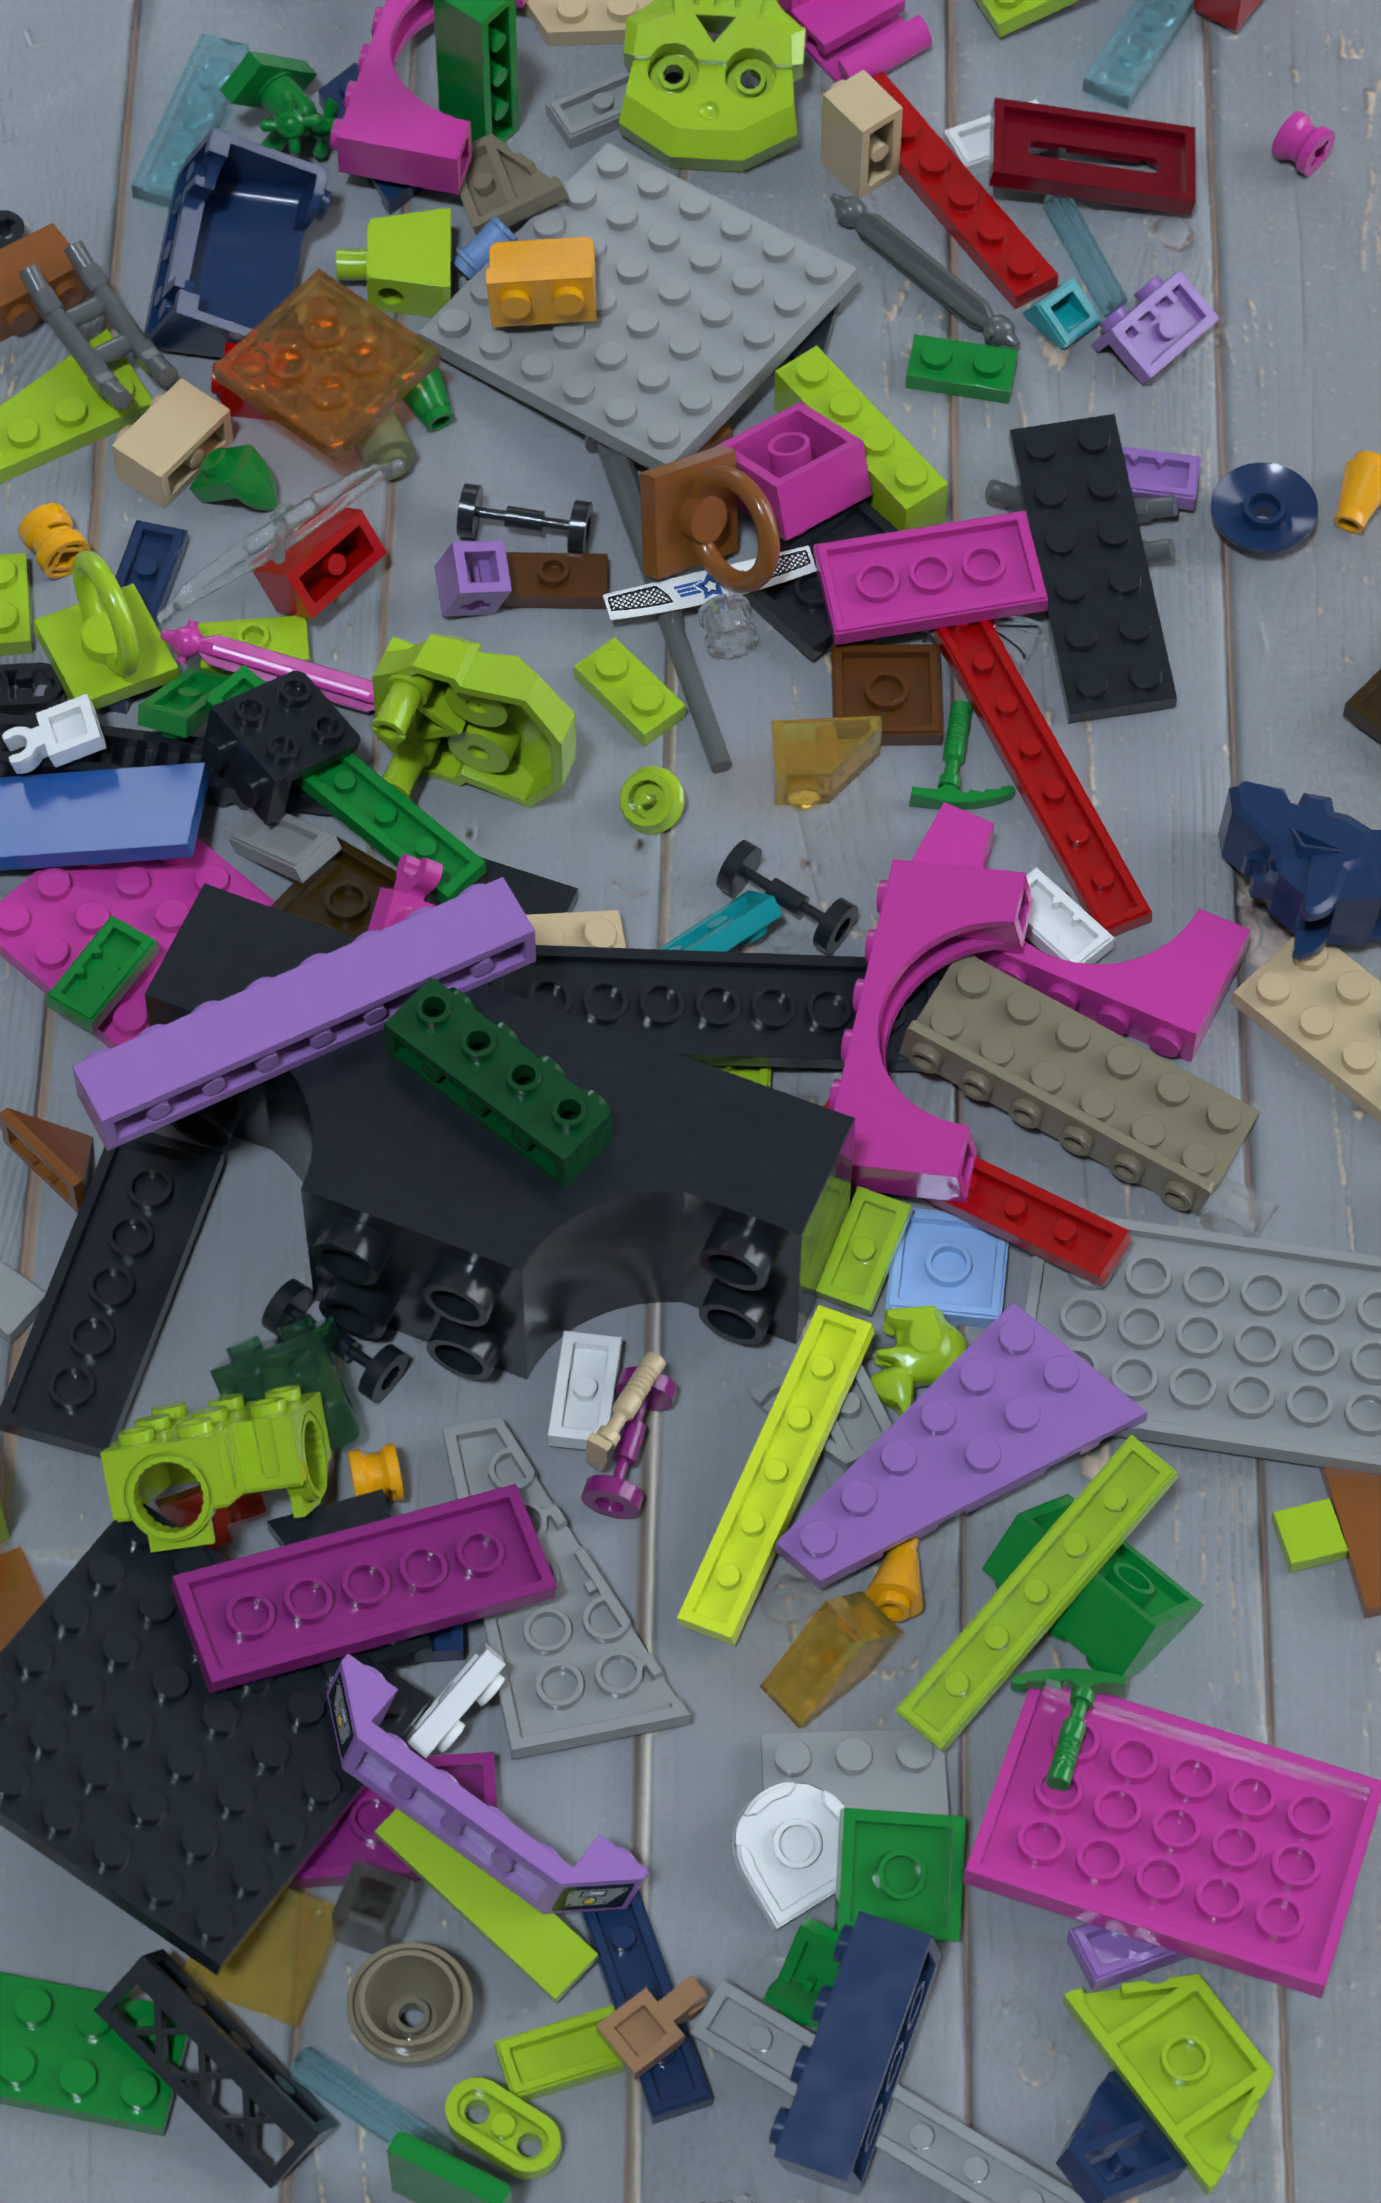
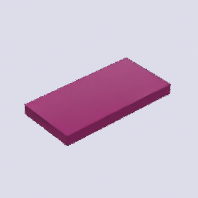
M1025 511L815 544L813 548V556L834 645L1047 611L1048 597Z

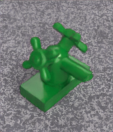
M249 51L220 88V92L231 104L266 109L275 118L264 119L260 123V129L264 132H269L260 145L281 152L289 142L290 153L298 155L302 149L299 136L303 133L309 139H316L313 156L319 159L326 156L327 144L330 143L331 131L336 119L334 116L337 112L338 104L334 99L329 98L324 105L323 115L317 113L314 102L304 92L317 76V73L305 60Z

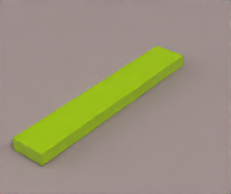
M1131 1434L895 1709V1712L944 1753L1178 1479V1472Z

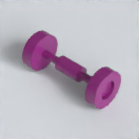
M638 1366L627 1367L621 1371L616 1385L618 1396L624 1390V1387L630 1381L632 1374ZM663 1373L659 1375L634 1418L626 1421L620 1431L621 1439L617 1443L612 1457L617 1463L613 1476L598 1474L592 1475L586 1480L581 1499L588 1508L601 1515L616 1519H631L638 1515L643 1494L638 1487L624 1480L627 1468L635 1465L646 1431V1425L642 1423L645 1411H665L670 1409L673 1404L677 1386L672 1379Z

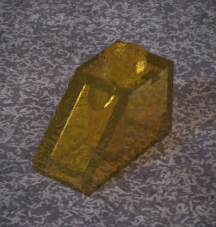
M881 716L771 721L770 754L774 806L790 805L795 808H808L816 804H830L880 756Z
M863 1591L825 1600L759 1687L799 1729L804 1728L866 1679L902 1632Z

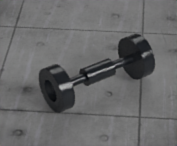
M464 484L457 513V536L475 538L480 518L504 521L505 527L543 532V528L568 531V553H586L592 527V502L575 500L570 520L545 517V511L514 506H507L506 511L482 507V485Z
M747 840L740 841L731 850L722 864L717 876L716 886L727 894L736 896L751 881L766 890L765 894L774 896L777 904L796 916L804 913L819 922L814 933L813 945L827 954L834 953L853 928L858 915V907L841 897L825 913L809 904L810 898L778 878H774L771 881L757 873L756 870L762 856L761 848Z
M295 1278L283 1284L268 1303L262 1317V1326L277 1337H282L289 1333L297 1323H300L313 1332L312 1339L343 1361H348L351 1358L366 1368L359 1382V1393L374 1403H378L386 1398L404 1374L408 1364V1354L395 1345L388 1344L373 1359L357 1349L358 1342L328 1321L323 1320L319 1323L305 1313L312 1297V1290Z

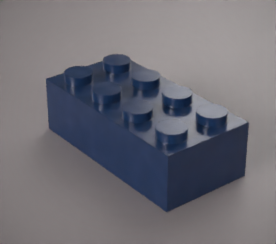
M859 1911L854 1926L844 1924L833 1954V1960L840 1962L833 1987L826 1984L822 1986L812 2013V2021L819 2023L812 2047L801 2046L792 2069L790 2081L797 2084V2090L791 2108L780 2107L770 2132L769 2143L776 2146L774 2157L786 2171L859 2196L941 1958V1953L932 1935Z

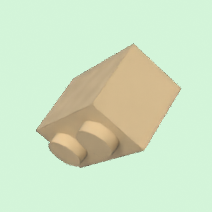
M864 69L847 80H840L833 84L823 94L820 161L858 198H862L899 175L903 107Z
M180 378L167 392L159 393L151 402L149 409L133 425L124 427L116 436L112 444L116 477L165 509L196 479L201 471L200 464L207 454L216 448H227L234 442L230 409L183 378Z

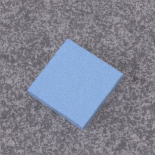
M912 1208V1215L889 1270L885 1310L934 1306L943 1311L946 1321L950 1324L988 1328L1002 1313L1009 1242L947 1211Z

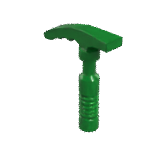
M962 700L952 702L942 756L945 762L944 773L939 776L938 788L930 789L912 786L909 806L940 809L945 802L959 809L966 810L994 806L1014 798L1015 788L1013 786H1001L1000 789H986L985 792L970 789L966 793L959 790L961 780L957 775L959 765L963 764L965 758L968 730L973 709L970 703Z
M1058 1668L1029 1671L1011 1677L1010 1688L1015 1692H1025L1026 1689L1043 1690L1045 1686L1060 1691L1063 1687L1072 1690L1069 1698V1703L1072 1705L1069 1717L1065 1718L1062 1722L1057 1745L1046 1778V1784L1050 1788L1066 1791L1070 1787L1080 1746L1086 1731V1724L1083 1722L1086 1710L1091 1709L1093 1706L1095 1694H1109L1125 1698L1128 1676L1089 1669Z

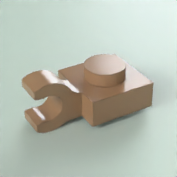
M693 1975L678 1984L658 2002L649 1990L644 1988L596 2025V2033L633 2079L637 2080L685 2043V2035L677 2025L687 2022L700 2013L707 2005L704 1999L708 1997V1994Z

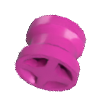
M1296 111L1279 129L1272 144L1271 152L1273 156L1280 160L1289 159L1293 161L1297 171L1305 176H1310L1323 164L1334 144L1335 133L1325 126L1317 128L1311 124L1308 115L1302 111Z

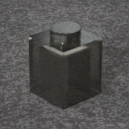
M355 1860L331 1915L335 1942L371 1955L387 1946L401 1943L416 1908L413 1880Z

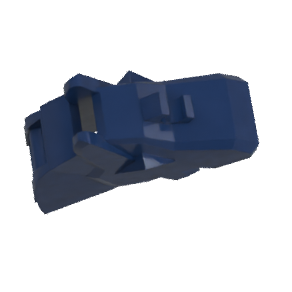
M1241 781L1229 788L1218 832L1221 855L1239 870L1243 876L1250 880L1248 889L1250 897L1264 899L1268 912L1294 933L1292 958L1301 960L1312 957L1319 953L1326 944L1366 945V942H1381V830H1372L1347 814L1334 812L1330 797L1303 793L1299 803L1295 804L1290 802L1284 788L1248 781Z

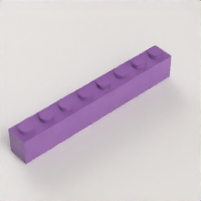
M503 877L488 884L479 883L472 885L462 891L458 897L435 907L428 906L417 909L405 920L380 931H367L358 936L351 944L328 954L319 953L305 959L298 967L275 977L257 979L245 990L221 1001L212 1000L196 1007L191 1014L166 1025L156 1024L143 1030L136 1038L111 1049L101 1048L91 1052L81 1062L72 1065L77 1095L105 1148L109 1151L384 1029V1023L431 977L447 989L454 987L465 993L535 962V930Z

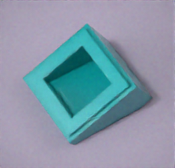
M1074 278L1059 285L1022 312L1034 327L1061 350L1102 321Z

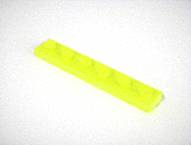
M821 1305L817 1306L677 1616L680 1626L735 1646L777 1553L775 1552L776 1542L785 1534L873 1338L875 1332L872 1323Z

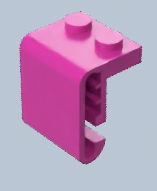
M779 0L782 10L801 27L805 28V52L835 83L840 80H847L863 69L871 77L881 72L886 73L930 48L932 45L929 28L920 14L906 22L898 14L905 10V0Z

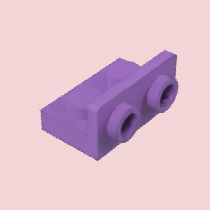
M1181 270L1165 282L1158 275L1152 278L1134 294L1139 304L1130 311L1124 305L1116 309L1099 324L1105 333L1091 344L1097 352L1110 345L1142 385L1220 319Z

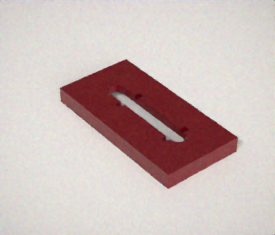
M995 97L990 119L989 186L1191 216L1196 202L1195 127ZM1039 148L1058 151L1059 148H1064L1066 153L1133 163H1140V160H1145L1147 165L1155 167L1157 172L1152 173L1037 156L1030 153L1028 149Z

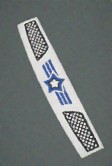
M809 546L780 552L774 574L758 590L817 571ZM756 558L730 565L737 570L747 571L752 568ZM704 570L604 594L603 598L610 620H618L694 607L747 593H739L723 587Z

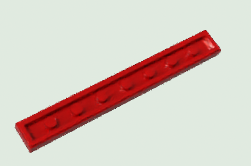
M985 620L931 629L930 631L934 639L939 644L940 650L972 705L973 710L1083 910L1113 937L1150 923L1152 921V910L991 621Z

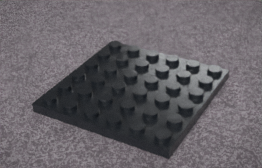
M143 1503V1507L155 1521L172 1528L179 1527ZM113 1520L0 1652V1825L218 1976L366 1787L342 1769L327 1698L328 1688L345 1656L209 1693L172 1592L171 1583L174 1575L228 1560L206 1545L151 1552L148 1535L140 1530L133 1520L124 1522ZM364 1652L350 1654L363 1665H368L378 1670L388 1683L398 1689L383 1721L378 1727L386 1733L394 1734L403 1740L426 1711L431 1698L380 1663L373 1664Z

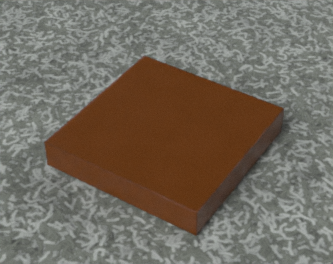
M939 644L831 645L833 746L942 745L943 721Z

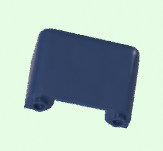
M212 128L182 164L172 191L144 329L145 336L153 342L156 348L164 351L223 358L226 342L285 346L289 347L290 357H296L303 342L304 328L298 327V316L290 313L289 310L304 232L314 219L320 221L324 217L330 202V191L325 189L329 169L216 128Z

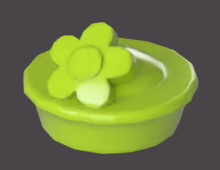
M658 766L641 767L631 773L622 785L619 795L620 811L625 821L636 831L646 834L662 833L673 827L681 817L685 804L684 789L678 778L668 769Z

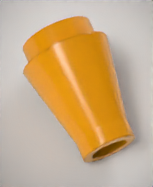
M1372 451L1356 452L1354 458L1348 460L1344 467L1338 509L1333 521L1338 528L1352 534H1360L1364 531L1368 520L1381 504V455Z

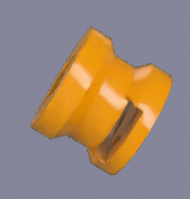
M394 1442L388 1443L380 1451L364 1453L360 1449L347 1451L354 1497L383 1489L385 1498H389L391 1501L396 1500L397 1502L404 1501L401 1473Z

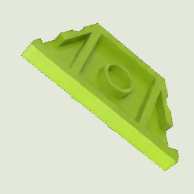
M1200 1974L1169 1977L1162 1983H1150L1146 1980L1121 1983L1120 1989L1084 1993L1083 1988L1074 1989L1064 1994L1062 2004L1110 2068L1118 2073L1187 2163L1186 2169L1206 2196L1210 2195L1219 2184L1263 2100L1275 2072Z

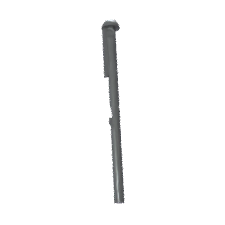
M585 435L584 441L587 451L599 454L644 583L649 584L666 580L665 577L656 580L643 574L640 480L633 460ZM681 610L656 614L711 771L713 773L728 771L732 767V762L686 637Z

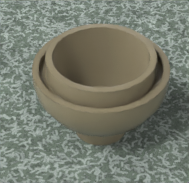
M419 1942L393 1944L372 1954L354 1974L347 1993L348 2020L359 2043L378 2060L397 2067L413 2068L426 2066L447 2056L464 2037L473 2013L472 1989L461 1965L445 1951ZM409 2010H416L424 2015L421 2023L414 2027L402 2024L399 2019L400 2016Z

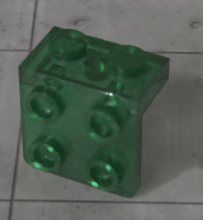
M311 1314L304 1315L278 1327L281 1334L280 1337L261 1343L259 1336L255 1335L232 1344L226 1348L229 1357L210 1371L220 1396L241 1393L243 1394L244 1402L265 1399V1391L283 1386L299 1385L301 1394L320 1391L331 1450L355 1441L361 1434L360 1422L328 1349L341 1338L332 1316L314 1323Z

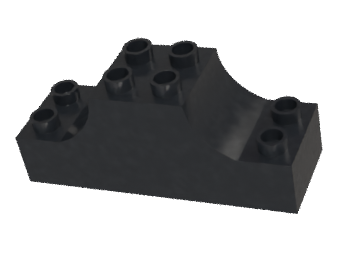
M204 883L144 994L149 1025H166L191 1014L196 1007L212 1000L221 1001L245 990L257 979L278 976L298 967L305 959L319 953L328 954L351 944L356 938ZM486 984L465 992L473 1002L476 1010L493 1023L500 1021L506 1024L515 1032L524 1047L538 1057L546 1055L554 1060L563 1070L568 1080L583 1091L585 1089L595 1091L606 1101L612 1112V1143L566 1189H563L386 1054L384 1029L170 1123L181 1134L203 1145L222 1147L228 1144L231 1136H235L270 1149L284 1160L303 1182L301 1196L314 1300L320 1302L319 1310L326 1320L338 1329L363 1339H378L382 1337L386 1327L428 1342L426 1346L427 1352L435 1362L454 1374L474 1380L489 1378L494 1368L527 1380L535 1365L546 1351L563 1337L564 1331H571L602 1314L640 1304L682 1302L699 1308V1317L709 1329L737 1343L757 1344L763 1340L765 1334H769L797 1344L818 1298L815 1290L850 1206L855 1133L854 1117Z

